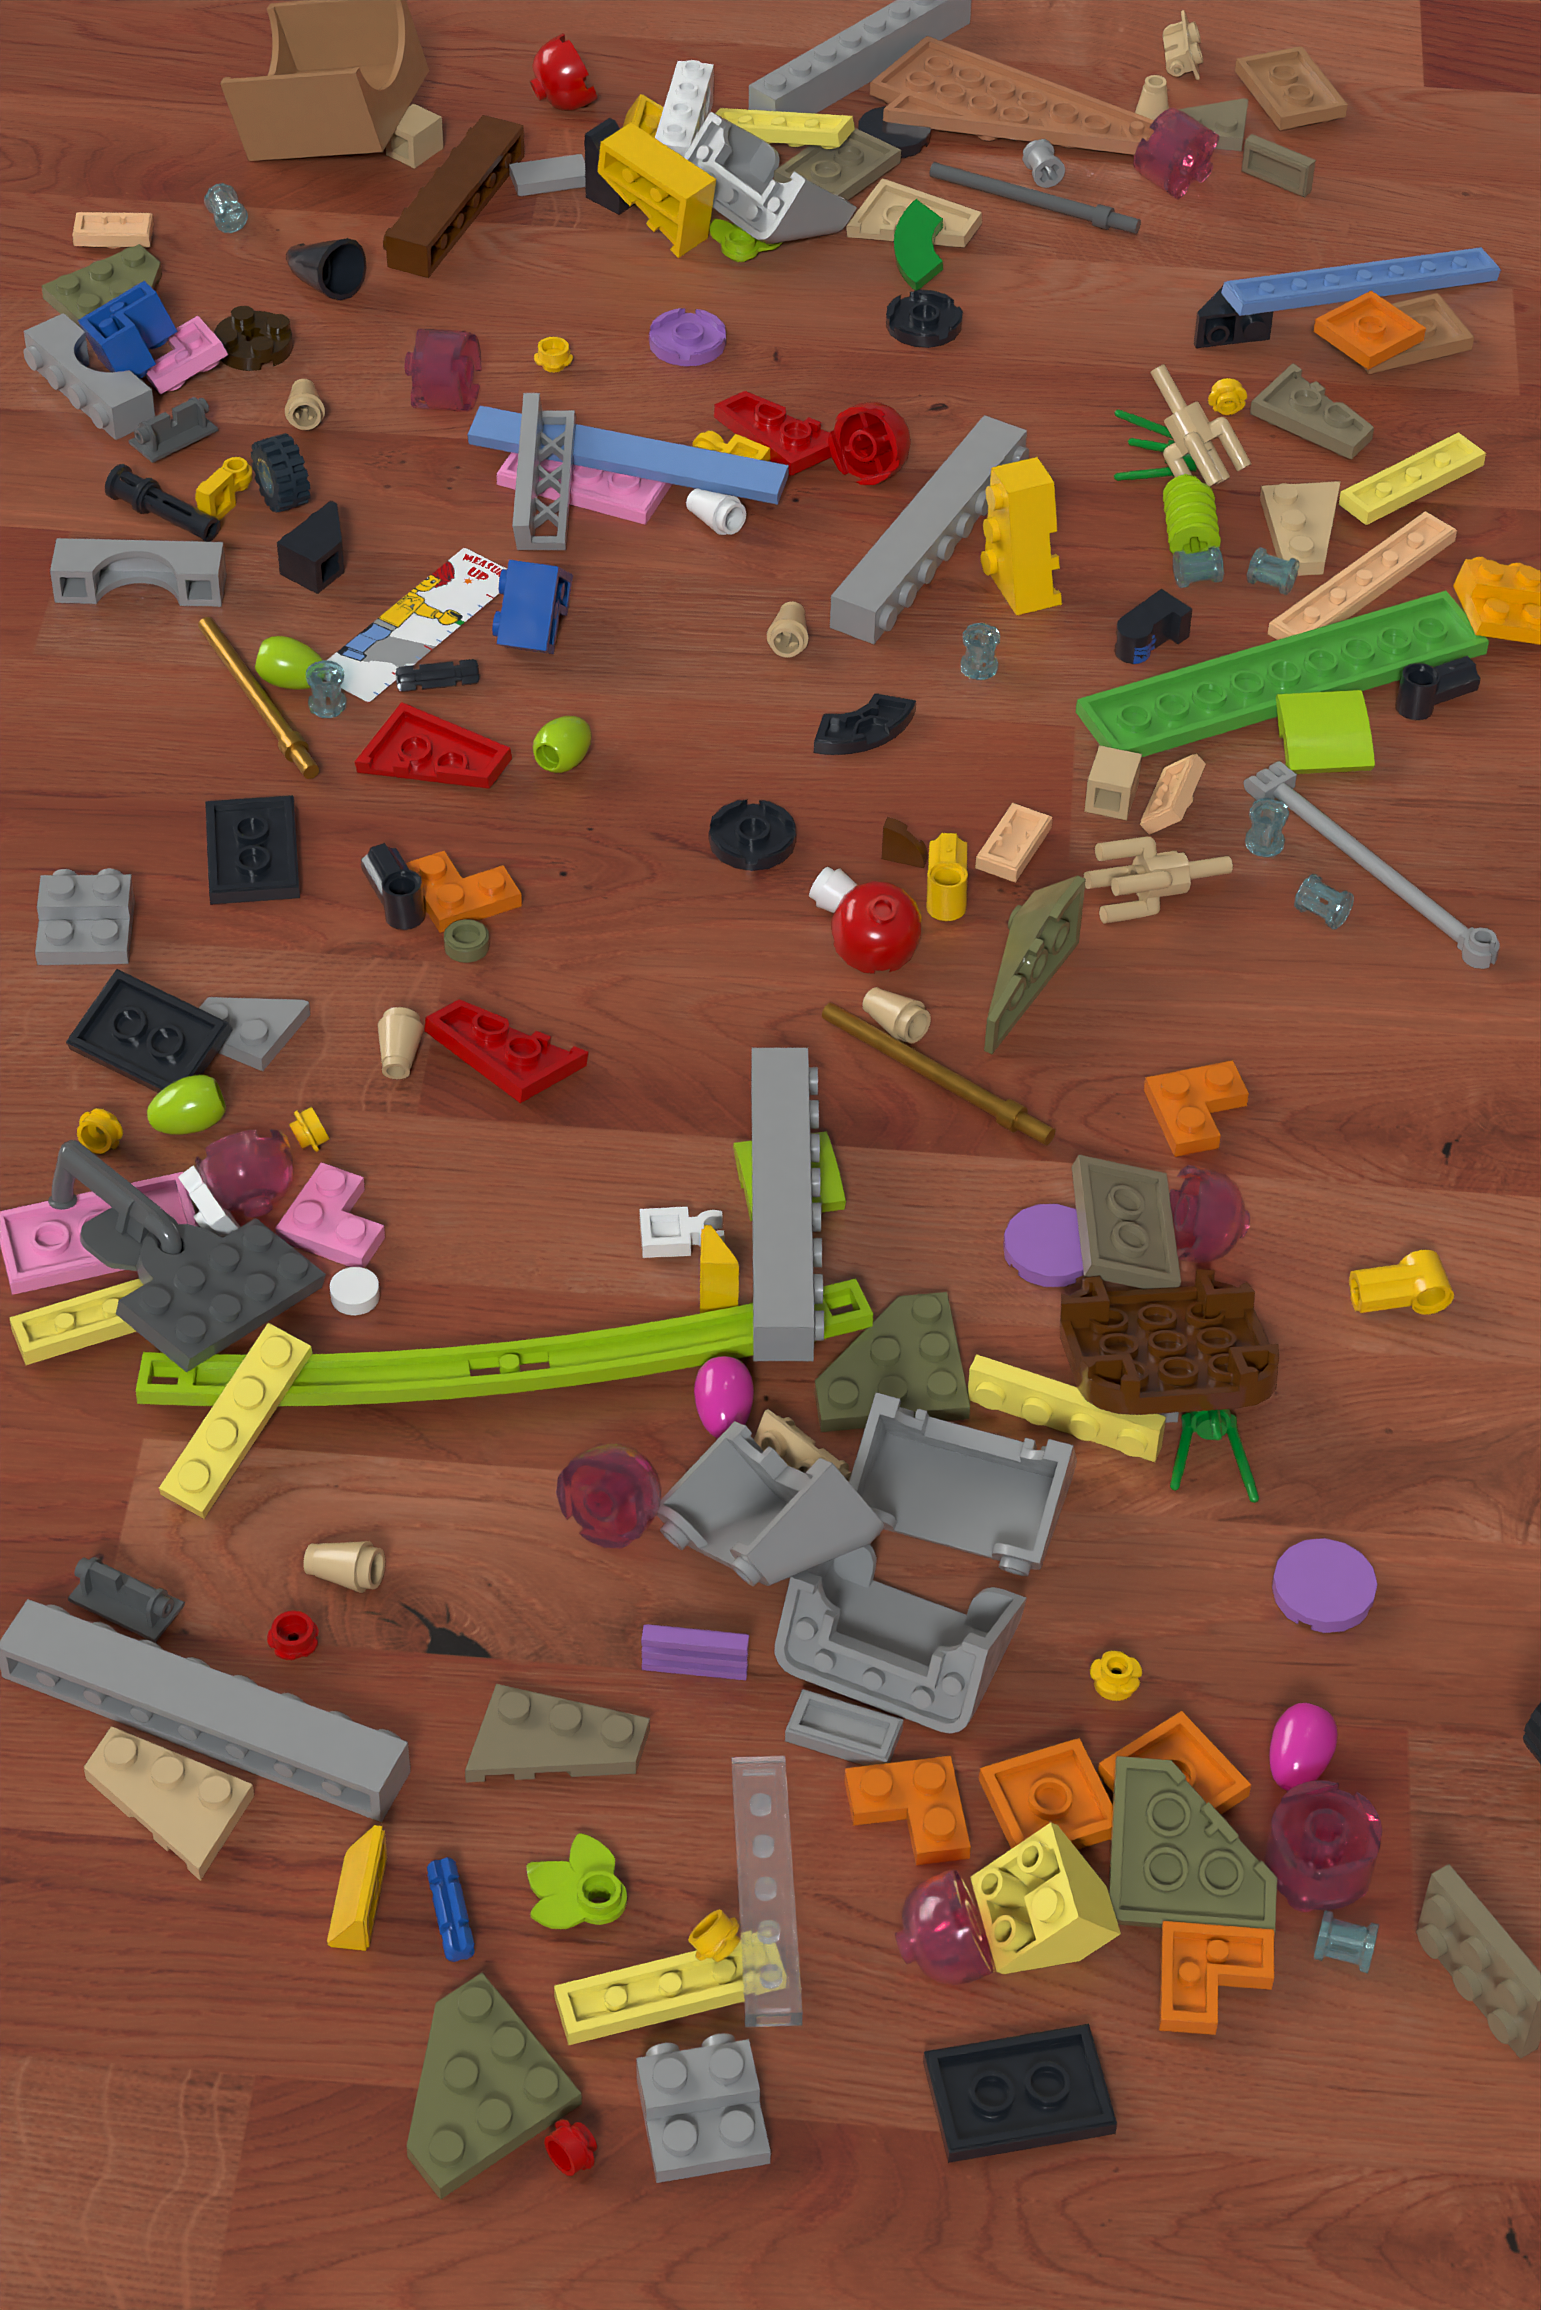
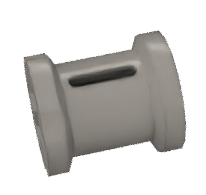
M1046 139L1034 140L1027 144L1023 150L1022 158L1026 167L1033 170L1032 177L1034 181L1042 188L1055 186L1062 180L1065 174L1063 162L1060 158L1054 156V147Z

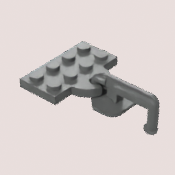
M69 1140L61 1145L52 1181V1195L48 1199L49 1205L60 1210L75 1206L77 1197L74 1194L75 1179H78L111 1206L110 1209L87 1221L82 1226L80 1242L88 1252L104 1265L114 1269L138 1272L143 1286L118 1301L116 1315L185 1372L195 1368L322 1288L326 1274L258 1219L255 1218L223 1238L205 1228L189 1224H178L174 1218L80 1142Z

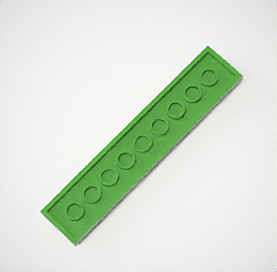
M1442 591L1077 699L1076 713L1100 746L1142 754V757L1278 717L1277 694L1368 690L1401 680L1402 672L1409 664L1424 663L1435 667L1465 656L1471 659L1487 654L1489 640L1485 636L1475 635L1466 613L1447 591Z

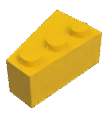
M632 122L601 141L597 172L629 206L635 203L649 218L646 224L653 232L659 229L672 242L673 246L670 250L677 258H680L708 239L716 178Z
M1038 457L992 467L990 486L986 487L988 517L983 521L986 543L985 551L981 552V564L984 573L987 576L991 575L1016 616L1062 605L1061 592L1055 590L1052 579V570L1060 568L1059 556L1057 554L1051 555L1050 533L1057 532L1053 479Z

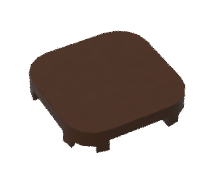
M1196 1269L1195 1286L1106 1291L1101 1276L1098 1275L1082 1278V1289L1070 1295L1061 1294L1060 1340L1078 1390L1087 1402L1101 1410L1116 1414L1147 1415L1237 1409L1257 1405L1269 1399L1277 1388L1279 1345L1269 1344L1254 1310L1255 1291L1247 1282L1241 1284L1240 1287H1235L1215 1281V1270Z

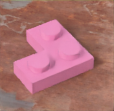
M199 316L176 328L178 332L171 335L168 339V343L173 350L155 360L156 365L148 369L146 377L159 394L180 388L186 379L200 371L211 370L217 366L220 359L228 355L222 342Z
M322 1162L276 1226V1235L289 1245L349 1267L365 1268L385 1239L384 1225L349 1213L365 1190L364 1177Z

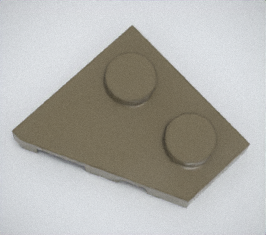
M1243 98L1173 110L1171 127L1178 129L1177 139L1174 144L1242 151L1248 99Z

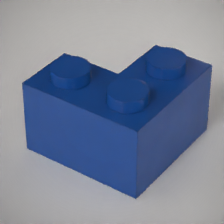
M145 281L77 320L82 330L85 331L86 337L98 359L110 372L130 370L139 379L146 375L149 368L156 365L148 349L161 347L168 341L171 335L178 332L157 292Z
M509 560L508 569H502L499 578V594L504 595L502 610L496 611L493 619L492 633L493 636L497 637V644L505 648L554 655L559 615L567 616L573 575L558 566Z

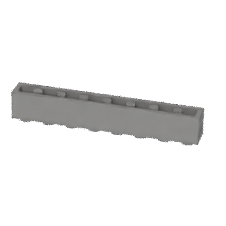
M896 0L750 84L749 110L816 114L874 80L926 36L942 40L970 23L972 0Z
M985 415L981 418L831 595L830 628L871 644H875L885 631H890L893 628L900 612L905 607L909 608L912 605L919 589L924 584L931 582L938 566L943 560L948 561L957 543L962 538L969 536L974 523L981 515L985 516L988 513L986 487L990 486L991 468L1029 458V449L1026 448L1027 430Z
M752 1048L753 1361H814V1341H824V1311H814V1304H823V1274H813V1268H822V1238H812V1232H821V1203H812V1197H820V1168H811V1162H819L820 1138L819 1134H810V1129L819 1128V1100H809V1095H818V1067H809L808 1048Z
M27 1599L0 1640V1670L2 1678L381 1823L411 1772L408 1742L402 1740L398 1735L389 1730H375L361 1725L341 1712H327L306 1704L302 1699L293 1694H279L260 1687L248 1677L242 1675L231 1676L210 1668L209 1665L194 1657L183 1658L163 1650L152 1641H138L117 1633L107 1624L101 1622L90 1623L74 1617L56 1605L45 1606Z

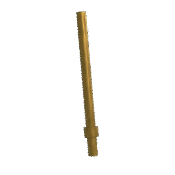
M211 617L201 619L198 628L276 736L278 748L289 762H294L306 779L316 777L319 773V767L308 753L309 746L301 734L297 731H292Z
M831 1002L823 1009L822 1019L996 1117L997 1124L1011 1132L1019 1130L1045 1146L1049 1145L1053 1140L1056 1130L1029 1115L1028 1109L1012 1099L1004 1101Z

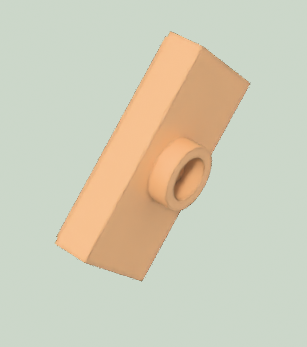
M76 213L72 234L74 246L108 247L112 249L134 247L138 244L142 247H150L154 226L153 214Z
M1192 754L1164 767L1140 823L1149 835L1183 819L1186 809L1193 802L1192 795L1206 765L1198 754Z
M1012 803L976 856L975 868L1016 883L1051 830L1053 817Z

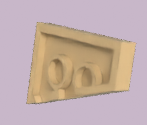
M882 178L847 224V237L894 241V234L900 217L907 207L917 199L943 218V229L935 237L933 245L965 247L982 224V212Z
M1341 481L1301 484L1282 483L1279 485L1261 486L1260 501L1283 577L1323 574Z
M112 1726L84 1766L85 1777L89 1783L129 1818L135 1817L153 1833V1839L166 1851L171 1849L186 1863L187 1869L200 1881L254 1797L253 1784Z

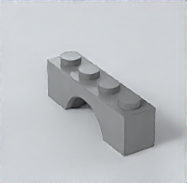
M64 313L24 331L26 348L23 354L28 366L34 371L37 370L48 380L53 389H58L76 409H81L92 419L97 428L104 429L115 440L134 432V430L138 429L140 422L155 417L152 389L130 370L100 372L87 368L89 356L86 333Z
M57 538L50 568L55 603L97 604L106 593L123 585L148 583L170 591L176 597L180 606L222 607L227 575L223 542Z

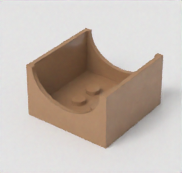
M304 0L270 3L267 12L272 30V58L268 76L233 79L231 77H224L220 83L248 160L259 161L383 152L429 72L407 1Z

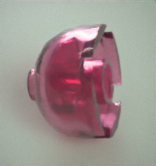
M270 1129L272 1138H258L256 1130L243 1131L211 1143L205 1148L207 1157L204 1160H201L199 1156L196 1157L195 1163L202 1184L205 1183L223 1209L232 1213H244L246 1217H259L269 1213L273 1209L272 1205L283 1198L292 1185L295 1173L292 1152L286 1134L279 1130Z
M1187 1165L1177 1176L1185 1178L1181 1189H1171L1169 1193L1178 1260L1191 1263H1210L1227 1255L1235 1247L1239 1238L1245 1237L1250 1224V1214L1245 1210L1244 1198L1238 1186L1227 1175L1211 1169Z
M599 1443L576 1455L558 1476L556 1489L561 1512L567 1520L573 1516L576 1522L583 1527L579 1532L582 1537L603 1548L618 1549L628 1546L633 1540L640 1538L646 1532L658 1514L662 1493L658 1473L651 1462L637 1449L622 1443Z
M951 1869L936 1874L918 1884L906 1898L901 1911L904 1929L895 1932L897 1945L905 1963L910 1964L916 1961L928 1978L939 1984L947 1985L973 1982L994 1973V1961L986 1933L981 1934L976 1920V1916H979L959 1872Z

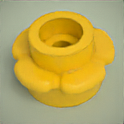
M560 337L542 339L538 343V353L534 354L536 364L542 366L545 371L552 373L562 371L573 360L568 342Z
M1230 378L1222 379L1212 386L1208 403L1213 406L1214 411H1218L1223 415H1233L1244 408L1247 392L1239 381Z
M312 1106L300 1113L296 1110L294 1115L297 1120L290 1123L289 1126L301 1148L304 1149L311 1145L315 1152L320 1151L317 1146L330 1139Z
M95 1108L91 1113L85 1112L80 1117L77 1137L79 1142L92 1153L102 1154L110 1148L115 1149L119 1145V1139L123 1136V1129L118 1119L112 1113L104 1109Z
M1108 1651L1102 1655L1101 1659L1093 1661L1090 1667V1676L1094 1680L1096 1691L1102 1697L1112 1701H1121L1129 1698L1139 1687L1140 1680L1138 1678L1142 1676V1668L1135 1658L1128 1657L1121 1651ZM1117 1670L1120 1671L1121 1674H1114L1112 1673V1671Z
M720 1909L706 1916L694 1928L688 1939L697 1950L695 1957L700 1961L712 1958L715 1962H719L729 1956L740 1942V1938L737 1936L740 1927L738 1920L735 1917L729 1919Z

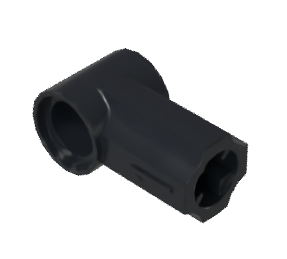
M1468 656L1435 667L1424 663L1409 664L1402 672L1395 704L1397 712L1411 720H1424L1432 715L1436 704L1477 691L1481 678L1477 673L1476 664Z
M385 843L370 847L368 854L361 859V868L384 906L386 922L391 927L400 930L413 929L419 926L425 918L421 877L416 872L409 870L397 848H390Z

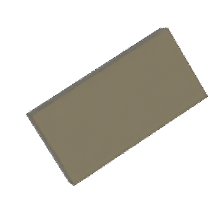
M1251 134L1245 140L1241 171L1306 197L1312 190L1316 160Z

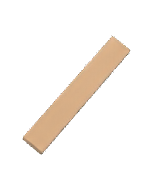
M1423 512L1269 623L1268 635L1280 640L1347 620L1455 542L1457 530L1433 515Z

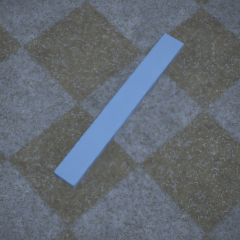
M1480 247L1224 282L1221 294L1239 316L1351 301L1371 290L1381 297L1497 281L1501 269Z
M479 406L467 434L469 444L518 454L522 413ZM575 424L573 465L690 488H699L777 505L789 476L788 465ZM543 425V433L553 441L565 431L566 425ZM554 453L546 458L548 460L563 462Z

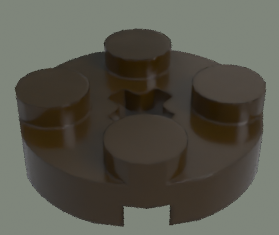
M238 306L232 309L231 316L222 320L214 330V334L222 342L228 353L227 356L220 360L225 365L238 370H261V363H267L272 360L274 367L284 362L290 356L293 349L290 321L283 314L254 311L249 306Z

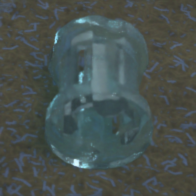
M224 183L216 184L209 188L204 197V204L207 210L214 214V222L218 229L224 233H233L242 229L247 222L248 213L243 204L238 202V196L234 188Z
M1211 546L1208 547L1207 551L1186 554L1183 550L1176 551L1173 555V572L1178 587L1185 588L1191 582L1211 580L1214 583L1222 582L1224 568L1219 547Z
M1259 547L1250 561L1247 582L1255 584L1259 581L1279 588L1281 594L1288 595L1295 583L1300 562L1295 558H1291L1288 561L1267 554L1265 548Z
M975 623L969 625L963 632L962 640L966 646L965 655L962 656L960 667L965 676L971 679L985 680L997 673L998 660L995 657V649L1000 643L1001 636L996 627L986 623Z
M318 661L310 665L306 670V681L311 686L312 692L308 699V707L311 713L321 718L336 717L347 706L346 697L341 691V684L344 682L345 677L344 669L337 662ZM323 673H326L327 682H323ZM326 697H330L329 706L326 705Z
M1262 798L1254 801L1249 811L1252 828L1246 833L1245 845L1251 853L1257 856L1271 857L1283 850L1285 838L1282 833V827L1289 817L1288 807L1283 802L1271 798Z
M1311 874L1300 886L1295 897L1294 907L1300 912L1308 910L1324 919L1325 924L1329 928L1337 929L1348 917L1354 903V896L1348 891L1339 892L1323 883V879L1320 876ZM1320 899L1327 900L1329 902L1328 905L1321 903Z
M1325 1910L1313 1959L1322 1961L1325 1957L1348 1962L1358 1965L1360 1972L1368 1974L1379 1924L1371 1922L1366 1927L1335 1919L1333 1912Z

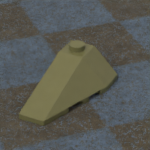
M1075 876L1036 890L1023 906L1017 905L1013 910L1008 922V929L1010 931L987 1017L984 1051L990 1054L995 1052L1079 944L1085 878Z

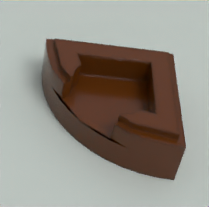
M887 817L883 826L881 859L924 868L928 859V852L922 840L919 842L908 832L906 824Z

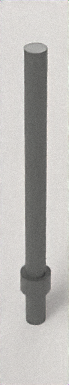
M933 162L930 168V177L1091 221L1094 227L1109 230L1112 227L1137 234L1140 229V219L1116 213L1114 208L1098 204L1094 207Z

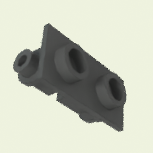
M192 397L187 402L172 408L173 419L171 420L170 415L164 412L147 421L140 422L138 429L134 430L135 437L129 440V444L153 463L218 431V427L205 417V414L209 412L206 400L204 398L197 399Z
M83 1557L78 1562L74 1574L80 1578V1583L68 1597V1601L155 1643L185 1606V1602L169 1595L167 1590L163 1588L156 1589L104 1564L98 1557H92L91 1559Z

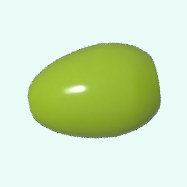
M272 636L263 640L260 646L255 670L266 682L280 688L300 690L318 686L324 680L326 675L325 662L317 652L306 644L290 637Z
M563 716L545 724L539 730L533 742V754L538 765L552 773L567 772L579 765L591 744L592 733L589 724L577 716Z
M193 1075L175 1081L161 1090L149 1104L147 1118L152 1128L158 1132L172 1135L191 1134L204 1131L219 1122L226 1112V1105L221 1089L214 1078L206 1075Z

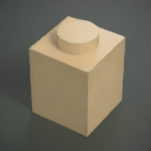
M416 104L409 106L386 146V155L413 168L418 167L443 149L442 117Z
M1099 745L1088 777L1084 812L1127 820L1139 784L1142 754Z

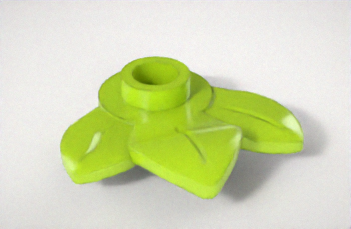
M714 219L710 225V235L721 244L722 253L736 262L748 261L755 257L758 252L773 250L783 243H763L753 238L736 224L721 219Z
M582 1833L577 1834L571 1846L569 1862L540 1861L530 1862L526 1866L531 1890L541 1899L533 1907L531 1918L545 1927L569 1929L584 1921L595 1925L608 1924L618 1919L626 1908L627 1892L624 1884L614 1875V1855L606 1846L591 1836ZM597 1897H603L608 1900L604 1903L591 1902V1900Z

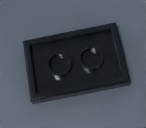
M294 796L205 801L210 905L300 898Z
M116 969L71 1033L66 1044L70 1050L159 1093L170 1084L184 1077L203 1075L233 1029L229 1022Z
M1089 2024L924 2051L923 2064L948 2163L1116 2134L1117 2121Z

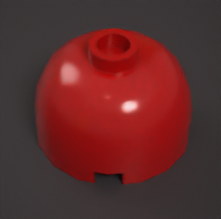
M564 33L551 39L539 49L532 65L535 78L530 80L531 87L539 101L546 98L556 109L573 111L597 100L594 85L587 89L584 82L587 80L586 77L589 76L587 69L571 41H565Z
M864 402L846 409L836 417L835 420L837 421L834 430L830 431L828 438L830 454L842 474L850 473L861 478L856 483L860 485H876L895 475L907 461L911 445L910 431L904 418L894 408L880 402Z
M870 881L855 886L843 896L832 917L833 945L837 954L849 966L863 973L875 974L876 970L885 971L890 969L889 972L899 970L912 959L921 939L922 916L916 901L904 889L889 882Z

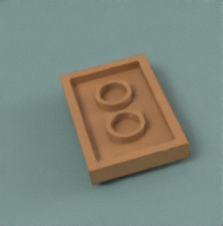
M1302 46L1236 59L1235 72L1279 130L1294 129L1298 126L1313 123H1326L1333 119L1346 117L1348 104Z
M1438 293L1393 303V306L1426 327L1424 341L1369 370L1365 367L1363 368L1368 374L1472 350L1474 336Z

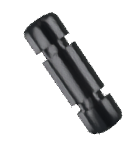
M475 659L459 660V665H454L453 661L419 664V669H413V665L401 666L396 668L395 672L396 684L400 692L416 691V686H421L422 690L454 687L456 682L460 681L462 686L477 684L480 677L478 663Z

